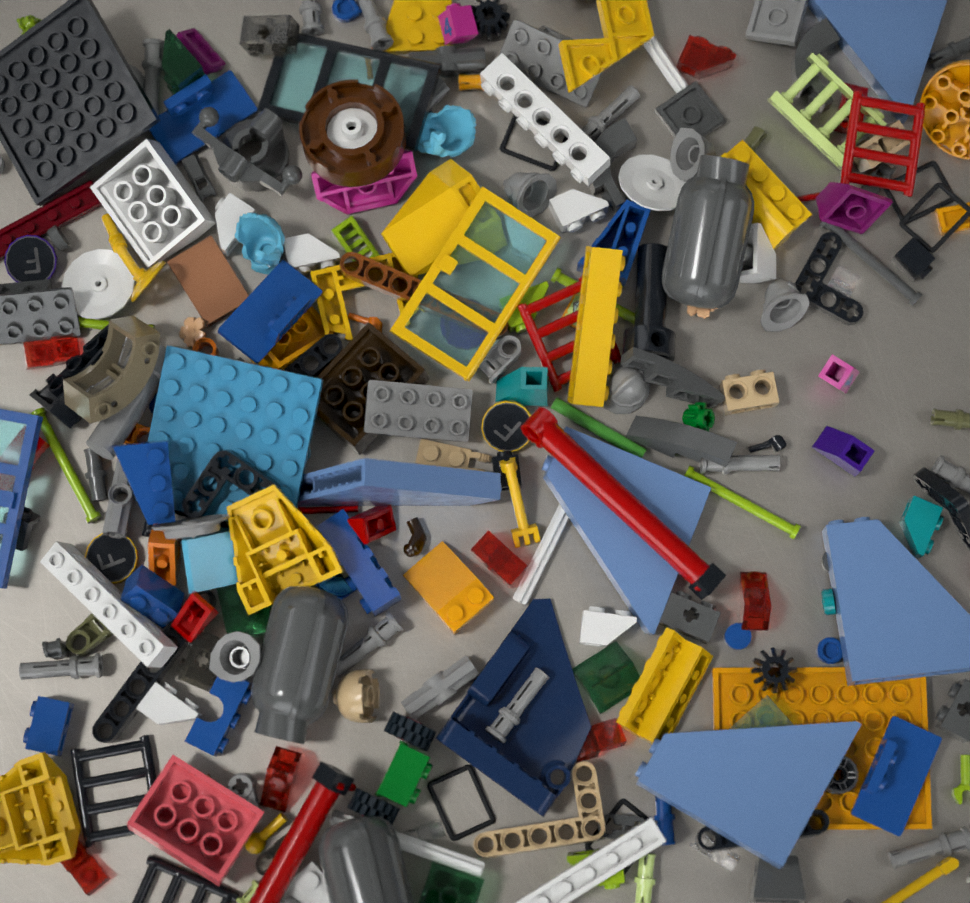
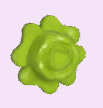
M33 15L17 18L16 20L19 24L18 27L22 30V34L41 21V19Z

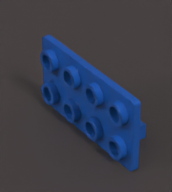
M228 70L213 81L205 74L163 101L166 111L158 115L161 121L150 128L149 131L176 165L206 145L191 133L200 122L199 114L203 108L212 107L218 111V123L213 127L205 129L215 138H218L234 124L244 121L257 113V107L231 70Z
M282 260L218 328V334L258 364L321 296L322 290L290 264Z
M896 716L891 717L853 805L851 815L891 834L901 836L942 738Z

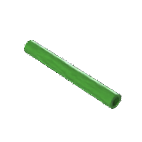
M556 397L551 406V409L621 450L640 458L643 457L647 450Z

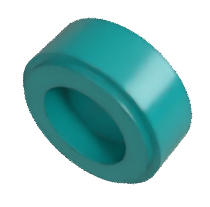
M832 588L822 589L821 598L824 614L826 616L835 615Z

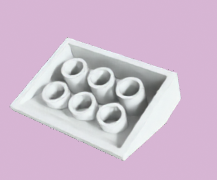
M145 139L90 187L147 268L163 261L195 241L216 224L213 216L161 144L150 139Z

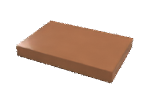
M212 236L207 237L167 261L199 315L206 321L207 328L233 313L249 296Z

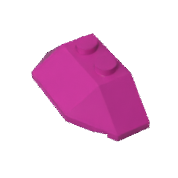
M404 150L400 162L392 172L381 180L366 186H339L324 180L315 172L311 173L318 200L345 214H351L396 204L411 183L417 178L412 150Z

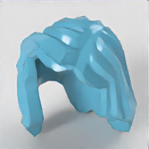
M453 105L444 106L438 113H428L417 149L421 153H429L439 157L461 155L473 146L476 138V118L473 117L474 114L471 113V110Z
M248 212L240 216L239 222L236 224L234 236L238 242L243 244V258L251 260V268L255 272L269 275L280 263V258L284 252L285 236L281 226L278 225L274 218L267 214L259 215L258 213Z

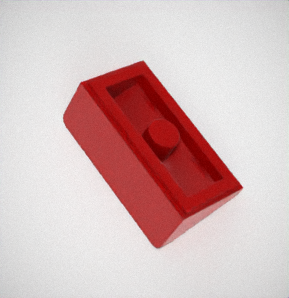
M391 505L375 506L347 519L349 525L364 544L373 542L396 531Z

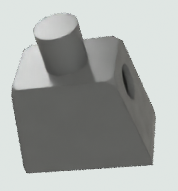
M789 855L781 869L757 857L750 895L751 903H803L806 900L797 856Z

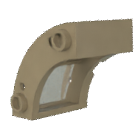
M133 315L109 320L108 335L100 359L95 365H90L79 374L63 379L65 405L90 424L109 418L129 405L143 390L153 373L159 354L160 332Z

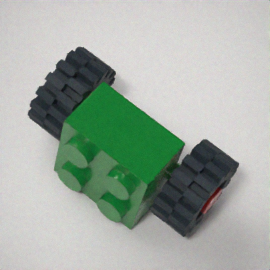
M394 711L384 731L401 739L399 741L400 745L377 793L375 792L374 794L376 797L356 788L347 808L361 814V816L382 817L389 821L391 825H393L400 808L382 800L383 797L405 807H408L410 803L415 805L421 793V789L417 788L421 778L427 780L433 767L429 763L431 759L429 756L408 747V745L411 744L427 752L436 735V731Z

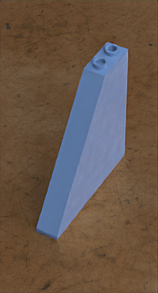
M809 0L807 4L809 10L819 22L827 18L840 38L837 45L878 97L884 100L913 105L947 0ZM891 112L902 124L909 117L908 114Z
M569 427L563 429L689 546L711 487ZM547 455L542 466V470L545 471L544 481L633 617H637V623L643 632L649 636L654 635L678 572L553 456Z
M363 458L304 474L298 506H473L501 500L502 485L500 473Z
M860 517L854 519V522L844 523V520L828 522V525L822 530V536L827 554L829 578L833 591L847 685L852 686L970 672V614L878 519L870 520V517Z
M853 721L664 734L661 740L656 738L648 752L653 755L648 764L643 761L635 774V776L639 777L636 785L774 867L781 869L858 732L861 723Z

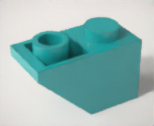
M520 367L498 379L496 382L495 403L512 400L524 406H548V367Z
M914 495L908 499L899 524L912 555L919 559L924 554L928 555L934 544V540L931 537L934 530H939L944 516H941L943 507Z

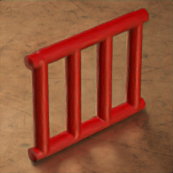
M853 91L840 183L848 185L855 183L904 192V196L912 197L926 104L916 103V105L863 96V92ZM861 106L913 115L912 131L859 121ZM857 132L910 141L909 154L904 156L855 147ZM854 157L906 166L905 182L853 173Z
M582 276L578 278V282L528 305L521 303L517 306L542 367H548V381L554 392H558L562 389V385L570 382L571 370L557 375L552 361L572 353L574 340L547 352L542 338L576 323L578 310L538 329L531 314L581 291ZM616 341L614 349H610L609 360H612L614 364L621 362V355Z

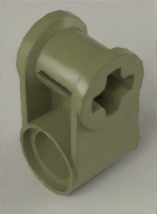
M91 613L83 623L67 636L66 646L75 655L80 657L86 656L101 643L109 639L113 633ZM97 622H99L104 627L103 630L97 624ZM85 637L86 646L81 650H76L73 645L76 638Z

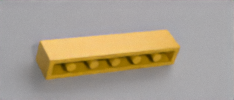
M586 246L567 402L571 404L603 407L604 401L608 400L609 387L606 386L607 375H610L612 371V360H609L610 349H614L615 334L612 333L613 325L617 323L619 315L616 301L622 291V283L619 282L620 271H623L625 266V256H622L623 250Z

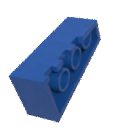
M342 509L317 525L320 534L331 544L342 568L348 574L345 581L353 592L358 590L363 597L359 600L367 614L372 612L376 617L401 601V595L396 587H393L391 580L385 570L378 564L371 549L361 541L347 521L349 516Z

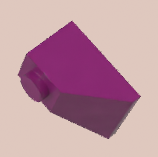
M830 182L816 197L820 221L859 234H863L893 203L890 198L852 185Z

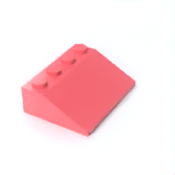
M172 755L127 822V827L133 833L220 887L261 820L264 811L180 758Z

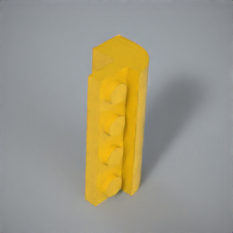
M743 139L727 153H723L720 156L742 161L750 165L746 186L751 191L754 199V214L751 224L760 223L775 251L789 239L797 228L811 217L812 213Z
M666 627L664 633L658 638L654 652L646 661L639 680L633 685L632 693L626 704L621 708L616 722L620 724L621 728L650 744H653L656 738L661 740L664 734L673 733L714 656L703 647L687 641L676 631Z

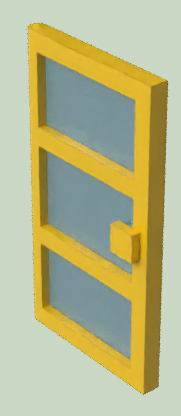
M482 186L389 332L460 376L463 380L470 382L561 237Z

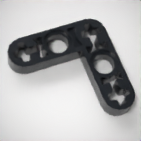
M827 232L818 240L795 285L797 290L804 294L801 292L802 287L799 284L804 285L808 277L813 278L809 286L812 292L807 291L805 293L810 301L809 305L843 324L854 325L863 316L862 305L822 283L842 245L841 239L836 233ZM830 239L833 241L835 248L831 247L827 255L824 256L821 254L826 246L824 242H828ZM814 260L821 261L824 265V271L821 273L814 272L810 267L811 262ZM822 295H832L835 299L834 306H824L821 302ZM840 301H843L842 308L839 312H836L835 310L839 306ZM851 307L854 308V314L857 315V317L852 316L851 318H848V312L844 309L849 310Z
M224 449L212 457L184 498L182 509L191 518L204 515L228 480L249 495L262 490L260 488H257L256 491L252 490L258 484L260 478L263 479L260 485L264 488L274 484L280 490L281 487L276 481L231 450ZM229 456L228 462L234 467L238 463L241 464V467L235 471L234 476L230 474L234 471L231 467L226 466L222 468L220 466L222 462L219 460V457ZM243 470H249L254 475V480L250 485L243 484L240 480V474ZM207 476H212L217 481V487L214 491H208L204 488L203 481ZM201 494L210 497L209 500L204 497L200 501L199 507L201 511L197 509L193 512L191 510L192 504L189 503L190 500H197Z
M925 467L921 468L913 475L915 483L924 493L949 511L961 541L970 550L969 503L958 491Z

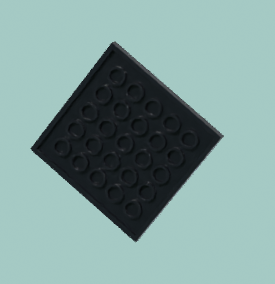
M68 0L0 51V142L34 203L38 206L45 204L161 121L92 0Z

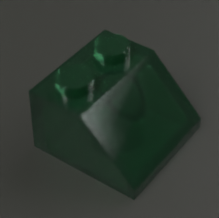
M168 29L165 32L162 69L165 74L163 79L167 84L166 87L174 95L204 76L205 73L202 65L176 35Z
M236 584L217 588L227 634L240 631L250 634L253 638L265 635L272 605L248 615L237 592Z
M433 861L419 903H477L485 879Z

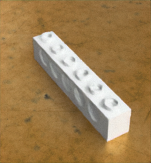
M503 53L480 73L482 89L489 96L494 94L500 100L498 103L501 108L507 113L512 112L517 117V123L524 130L527 131L529 129L535 134L534 139L543 148L547 146L553 152V158L560 165L563 166L565 164L571 169L570 174L577 182L581 183L583 181L589 186L610 166V157ZM505 83H511L514 85V87L508 91L503 90L501 88L502 85ZM528 100L532 104L527 108H522L519 106V103ZM544 117L548 118L550 122L547 125H539L537 120ZM558 135H565L568 138L564 143H558L554 139ZM577 152H581L586 155V157L580 161L575 160L572 156Z
M56 541L40 561L147 667L162 668L178 648L151 620L121 601L122 592L72 544Z

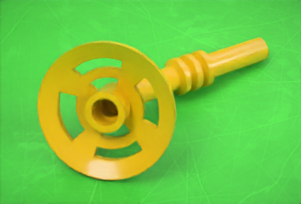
M107 213L101 219L108 232L110 246L113 252L119 255L131 275L134 276L133 280L136 281L131 296V301L134 303L158 275L166 262H159L147 270L143 267L140 269L128 252L127 243L123 235L118 232L113 219Z

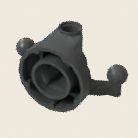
M205 107L200 111V122L191 133L213 150L219 165L218 171L233 186L244 191L254 192L270 189L282 196L290 185H296L301 181V169L296 165H289L290 152L284 137L283 127L281 126L283 121L275 113L264 108L254 119H247L234 124L223 134L219 141L205 130L207 127H213L218 123V111L212 107ZM250 141L262 142L260 152L251 156L249 162L240 155V149L245 143Z

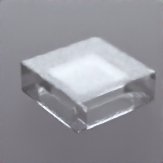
M838 265L827 285L850 298L861 277Z

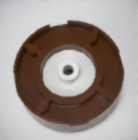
M357 79L342 80L319 90L305 105L306 111L302 121L299 122V134L303 151L310 167L324 180L345 187L366 186L386 177L400 162L406 146L403 114L396 99L383 87L374 84V86L361 84Z

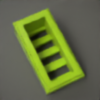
M352 215L330 230L346 253L353 252L354 248L364 242L366 247L357 252L358 254L364 255L370 250L372 255L368 258L380 255ZM349 226H352L354 230L342 237L340 233ZM358 234L360 238L348 246L346 241Z

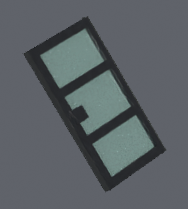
M283 30L256 112H262L264 108H267L282 121L299 124L306 111L305 105L315 93L332 83L357 79L361 84L370 86L377 84L383 87L396 99L404 119L406 132L405 149L417 151L442 65Z

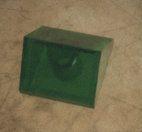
M617 641L572 668L574 675L599 714L630 696L633 685L640 678L633 661Z

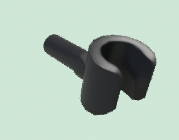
M775 435L768 441L749 446L748 448L749 452L752 453L771 446L776 453L785 448L787 444L782 436Z

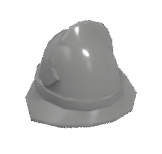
M680 128L673 141L670 164L673 174L677 178L688 180L697 175L700 156H716V151L712 143L693 128Z
M518 172L503 182L504 190L509 200L517 209L529 217L541 214L549 206V199L554 198L557 192L556 180L549 173Z
M781 278L773 281L765 292V303L763 304L760 322L764 330L779 332L797 323L808 310L810 301L807 295L801 294L797 290V286L790 280L787 281Z
M625 366L613 369L611 374L607 375L606 386L609 387L608 400L604 401L603 408L614 414H630L639 409L648 398L651 383L644 381V371Z
M240 631L226 634L216 643L211 652L209 669L220 679L230 682L244 681L255 673L260 663V645L250 634Z

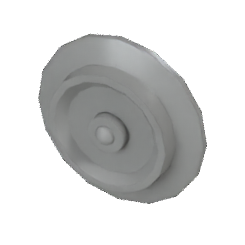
M218 514L175 520V522L156 524L152 526V529L164 531L166 539L185 537L194 539L198 535L219 531L220 522L229 519L230 515Z

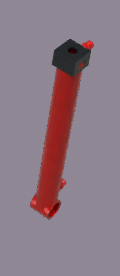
M543 407L537 408L521 425V431L527 439L535 443L538 448H544L687 580L690 583L688 588L701 600L709 596L726 577V574L714 563L710 565L706 563L558 425L556 417L549 410Z
M322 761L319 763L312 776L316 782L249 903H280L339 795L346 796L348 791H355L354 778L335 766Z

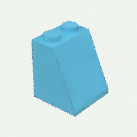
M229 526L220 527V530L217 532L195 536L194 539L191 537L182 538L189 594L194 591H206L233 585L238 582L236 566H234L233 557L235 556Z

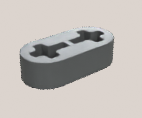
M606 814L604 815V822L607 823L608 819H613L615 825H622V830L615 829L612 831V834H607V829H605L603 837L615 840L628 832L625 831V826L633 827L635 822H640L641 824L645 820L634 816ZM598 823V830H599V832H600V831H601V827H600V825H599V823Z

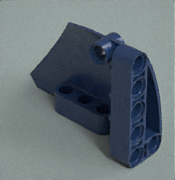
M533 599L469 687L466 696L435 738L544 817L562 790L569 784L570 773L590 731L591 724L569 661L551 599ZM537 667L547 674L549 679L519 717L521 719L518 726L514 725L505 737L506 742L503 744L491 736L485 728L492 725L500 714V708L507 707ZM555 769H560L564 773V780L560 784H553L551 782L550 775Z

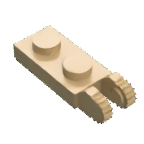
M421 439L415 464L485 471L478 468H468L469 461L471 459L482 463H490L492 457L487 454L472 452L470 449Z

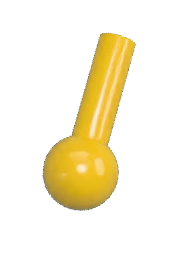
M280 813L259 833H252L245 845L246 850L251 854L261 853L266 847V840L288 821V818L283 813Z

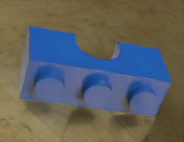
M217 676L209 693L222 701L223 713L218 720L213 722H206L196 717L184 742L212 756H217L218 752L222 754L229 742L226 736L230 728L235 729L242 715L238 712L242 704L247 705L252 697V684L246 680L230 682Z

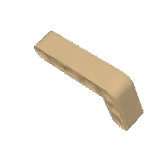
M582 761L577 763L572 770L579 817L480 833L474 840L473 847L475 852L482 858H494L600 840L605 833V822L595 767L589 762ZM579 769H589L592 773L591 779L586 782L580 781L576 776ZM588 794L595 797L596 805L593 808L586 809L582 806L581 799L584 795ZM591 821L599 823L601 827L600 833L595 836L588 835L585 831L586 824ZM562 826L572 827L574 835L571 839L563 840L559 837L558 832ZM536 830H543L547 833V840L543 844H536L532 841V834ZM516 834L520 837V844L517 848L512 849L506 846L505 840L508 835ZM484 838H489L494 843L493 849L488 853H483L479 850V842Z

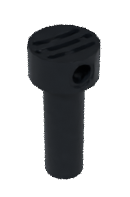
M646 243L638 247L634 326L625 329L623 333L622 355L632 347L659 355L672 362L675 360L676 334L673 330L666 328L667 294L661 282L667 246Z

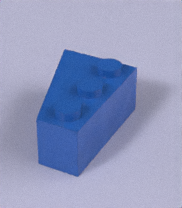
M630 200L624 202L607 224V227L592 244V247L623 250L622 256H625L624 270L620 271L619 282L624 287L651 210ZM585 255L577 264L576 271L583 273Z
M160 440L112 445L147 524L175 522L168 441Z

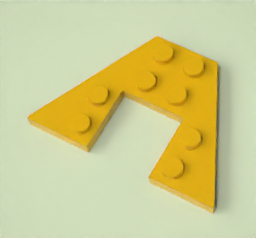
M596 0L604 38L562 40L558 44L568 93H571L655 36L647 0Z

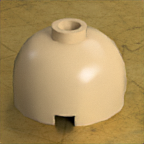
M359 669L345 674L339 681L337 689L333 691L334 704L337 705L343 717L349 721L373 723L376 720L377 716L372 715L374 709H379L380 689L378 679H372L371 674L375 672L371 669Z

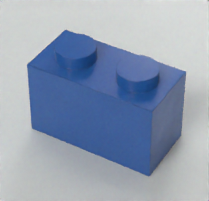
M141 565L126 579L120 600L161 628H164L180 612L184 593L144 565Z
M38 696L37 701H33L30 709V716L33 717L31 726L26 728L23 737V743H26L25 749L62 756L74 704Z

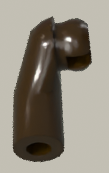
M418 517L406 522L412 535L408 544H405L403 547V551L408 557L419 555L427 541L426 534Z

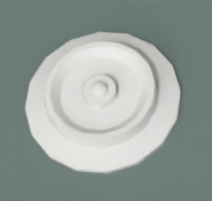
M637 155L629 158L621 166L618 176L621 189L629 199L642 207L655 211L675 209L680 190L688 181L680 180L673 174L670 160L656 155Z
M96 249L83 253L71 263L64 274L62 288L71 287L73 289L78 315L86 319L100 320L115 315L126 306L132 296L135 280H133L134 276L131 275L117 253H114L113 250Z

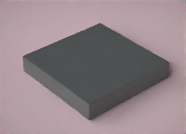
M694 81L655 108L654 111L674 138L680 128H693L705 137L726 122V119L697 81Z

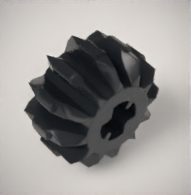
M476 0V5H471L479 38L487 34V38L490 40L493 33L500 37L502 35L501 30L508 29L507 21L510 20V13L506 12L508 7L506 4L499 5L500 0H485V2ZM488 15L493 16V19L490 17V20H486L485 16L486 18H488Z
M775 647L770 648L769 655L764 650L759 652L762 660L754 658L752 661L759 668H752L750 670L751 674H759L760 676L753 680L754 684L763 681L762 691H766L769 685H771V692L773 694L778 692V685L783 691L787 690L788 686L785 681L788 683H794L795 681L788 674L797 672L796 667L788 666V664L794 661L793 657L784 660L786 651L781 650L777 656ZM769 664H772V667L776 665L779 667V670L776 672L777 678H775V674L769 675L768 671L771 669Z

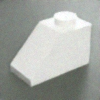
M231 193L226 198L222 197L215 207L220 246L223 254L229 257L239 243L234 236L239 217L248 212L256 213L254 208Z

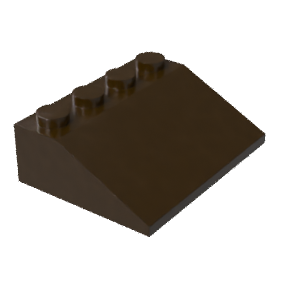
M368 322L317 377L324 380L316 416L358 455H361L379 435L364 432L368 381L379 380L425 385L430 380L429 376L421 365Z

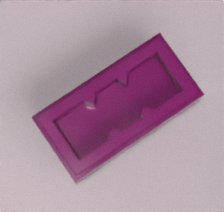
M195 28L180 31L174 39L206 75L222 71L226 66L224 60Z

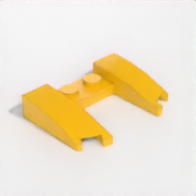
M393 252L370 258L406 273ZM357 261L345 263L344 267L352 272L357 270L359 265ZM340 265L311 271L312 283L322 290L321 296L317 299V304L325 335L329 334L330 331L345 334V340L351 341L353 337L342 292L365 287V285L343 276L340 272ZM373 269L368 273V277L374 282L380 281L383 278L381 271ZM398 279L392 283L394 290L398 292H403L407 288L403 280ZM396 299L398 310L401 314L407 303ZM416 308V310H415V312L413 313V315H414L416 312H418L419 310H420L422 313H425L426 311H424V310H422V309H419V308ZM409 321L407 322L405 328L411 324Z

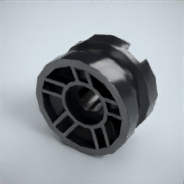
M844 756L837 770H841L842 779L836 780L832 777L825 791L831 794L848 792L855 787L858 781V770L855 763Z

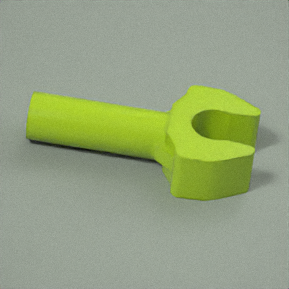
M960 755L961 783L956 788H952V797L957 805L962 804V793L965 790L970 793V755Z

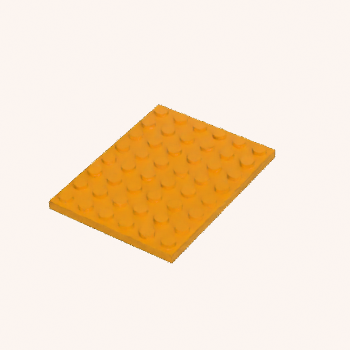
M771 667L768 671L769 675L775 674V678H777L776 672L779 670V667ZM796 667L797 672L788 674L795 679L794 683L785 681L788 689L783 691L778 685V692L773 694L771 692V685H769L766 691H762L763 681L754 684L753 680L760 676L759 674H751L750 670L752 668H712L713 731L853 721L861 723L858 732L844 755L851 759L857 767L858 781L855 787L842 794H831L824 791L815 809L822 810L828 815L829 827L827 830L881 829L851 815V810L891 717L896 716L928 731L926 677L848 686L845 667ZM930 769L904 829H932ZM841 770L835 771L833 777L836 780L842 779ZM811 816L809 819V825L812 829H821L822 822L818 817Z

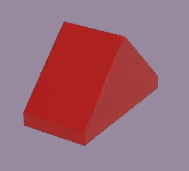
M194 591L171 626L191 643L219 612Z

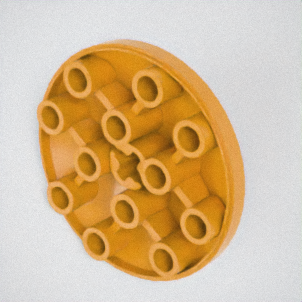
M961 60L946 65L933 75L923 90L920 103L926 104L923 127L932 142L941 150L954 157L970 160V60ZM940 143L947 146L949 149H951V151L942 146Z

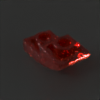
M72 335L51 337L50 340L23 342L22 344L26 370L63 365L72 356L80 355L78 338Z
M617 718L591 726L576 762L598 757L602 751L625 746L627 740L620 724L616 722Z
M79 838L75 857L61 862L66 871L72 874L88 896L92 895L111 879Z

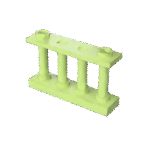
M811 53L806 59L812 65L786 92L780 94L778 91H775L767 101L839 170H842L846 140L841 146L837 145L835 147L829 139L831 138L830 134L850 114L853 91L827 67L829 62L822 55L818 54L816 56L814 53ZM820 72L830 83L804 110L801 109L798 112L791 105L794 102L793 98ZM838 89L848 101L822 128L816 129L810 123L811 117ZM861 106V112L867 117L863 122L883 126L887 124L883 121L885 116L878 109ZM857 132L856 144L866 133Z

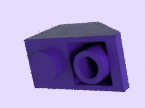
M829 426L824 428L812 446L814 450L854 477L862 471L875 450L853 435Z

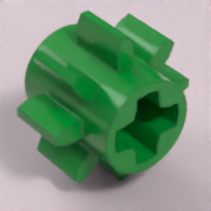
M695 402V405L689 404L688 408L683 412L682 421L683 424L709 431L714 425L715 414L712 409H706V403Z

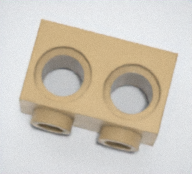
M897 120L886 125L889 127L905 129L900 120ZM872 134L855 147L895 154L910 144V141ZM856 157L853 160L860 173L870 170L881 163Z
M762 369L751 372V376L740 377V374L726 376L725 380H722L719 385L720 392L725 395V399L722 401L725 416L776 407L779 403L774 372L766 373V370ZM755 385H765L768 393L765 395L757 393ZM731 388L739 389L742 392V398L734 399L731 397L729 390Z

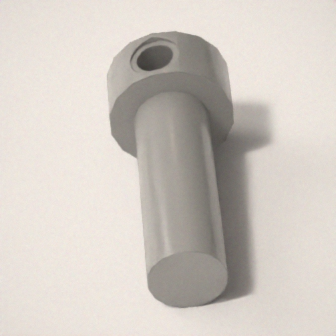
M160 345L153 373L138 396L118 413L100 421L87 440V446L98 455L109 460L114 459L116 454L112 445L124 444L158 392L166 347ZM146 358L144 362L147 363L149 358Z

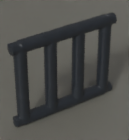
M149 735L139 737L140 740L112 746L80 751V749L76 748L70 750L86 848L95 845V842L135 835V833L128 829L127 825L93 831L91 815L137 807L146 794L89 805L87 788L146 778L147 791H149L157 779ZM141 751L144 767L85 778L83 762Z
M149 855L146 862L148 865L132 903H144L158 870L173 876L161 903L174 902L182 881L197 886L191 903H203L207 891L222 897L220 903L236 902L239 893L222 885L219 887L204 877Z

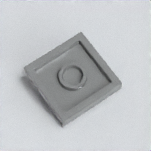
M755 0L746 32L747 40L796 46L809 0Z

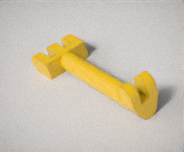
M515 457L509 458V461H499L501 471L507 477L518 528L511 529L515 548L520 547L518 537L522 536L525 546L530 545V534H533L535 543L541 542L536 523L528 525L516 474L518 468Z
M951 856L944 858L935 864L936 867L881 903H902L942 875L946 876L958 868V859Z

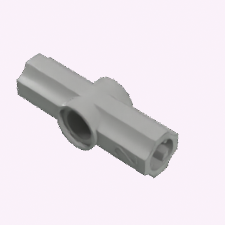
M117 458L112 486L108 491L109 502L102 533L111 538L121 539L126 538L135 498ZM119 494H128L125 501H115Z
M464 656L445 671H440L422 684L423 687L409 695L401 704L410 717L417 720L436 705L440 706L454 696L458 689L476 678L479 673L468 657Z

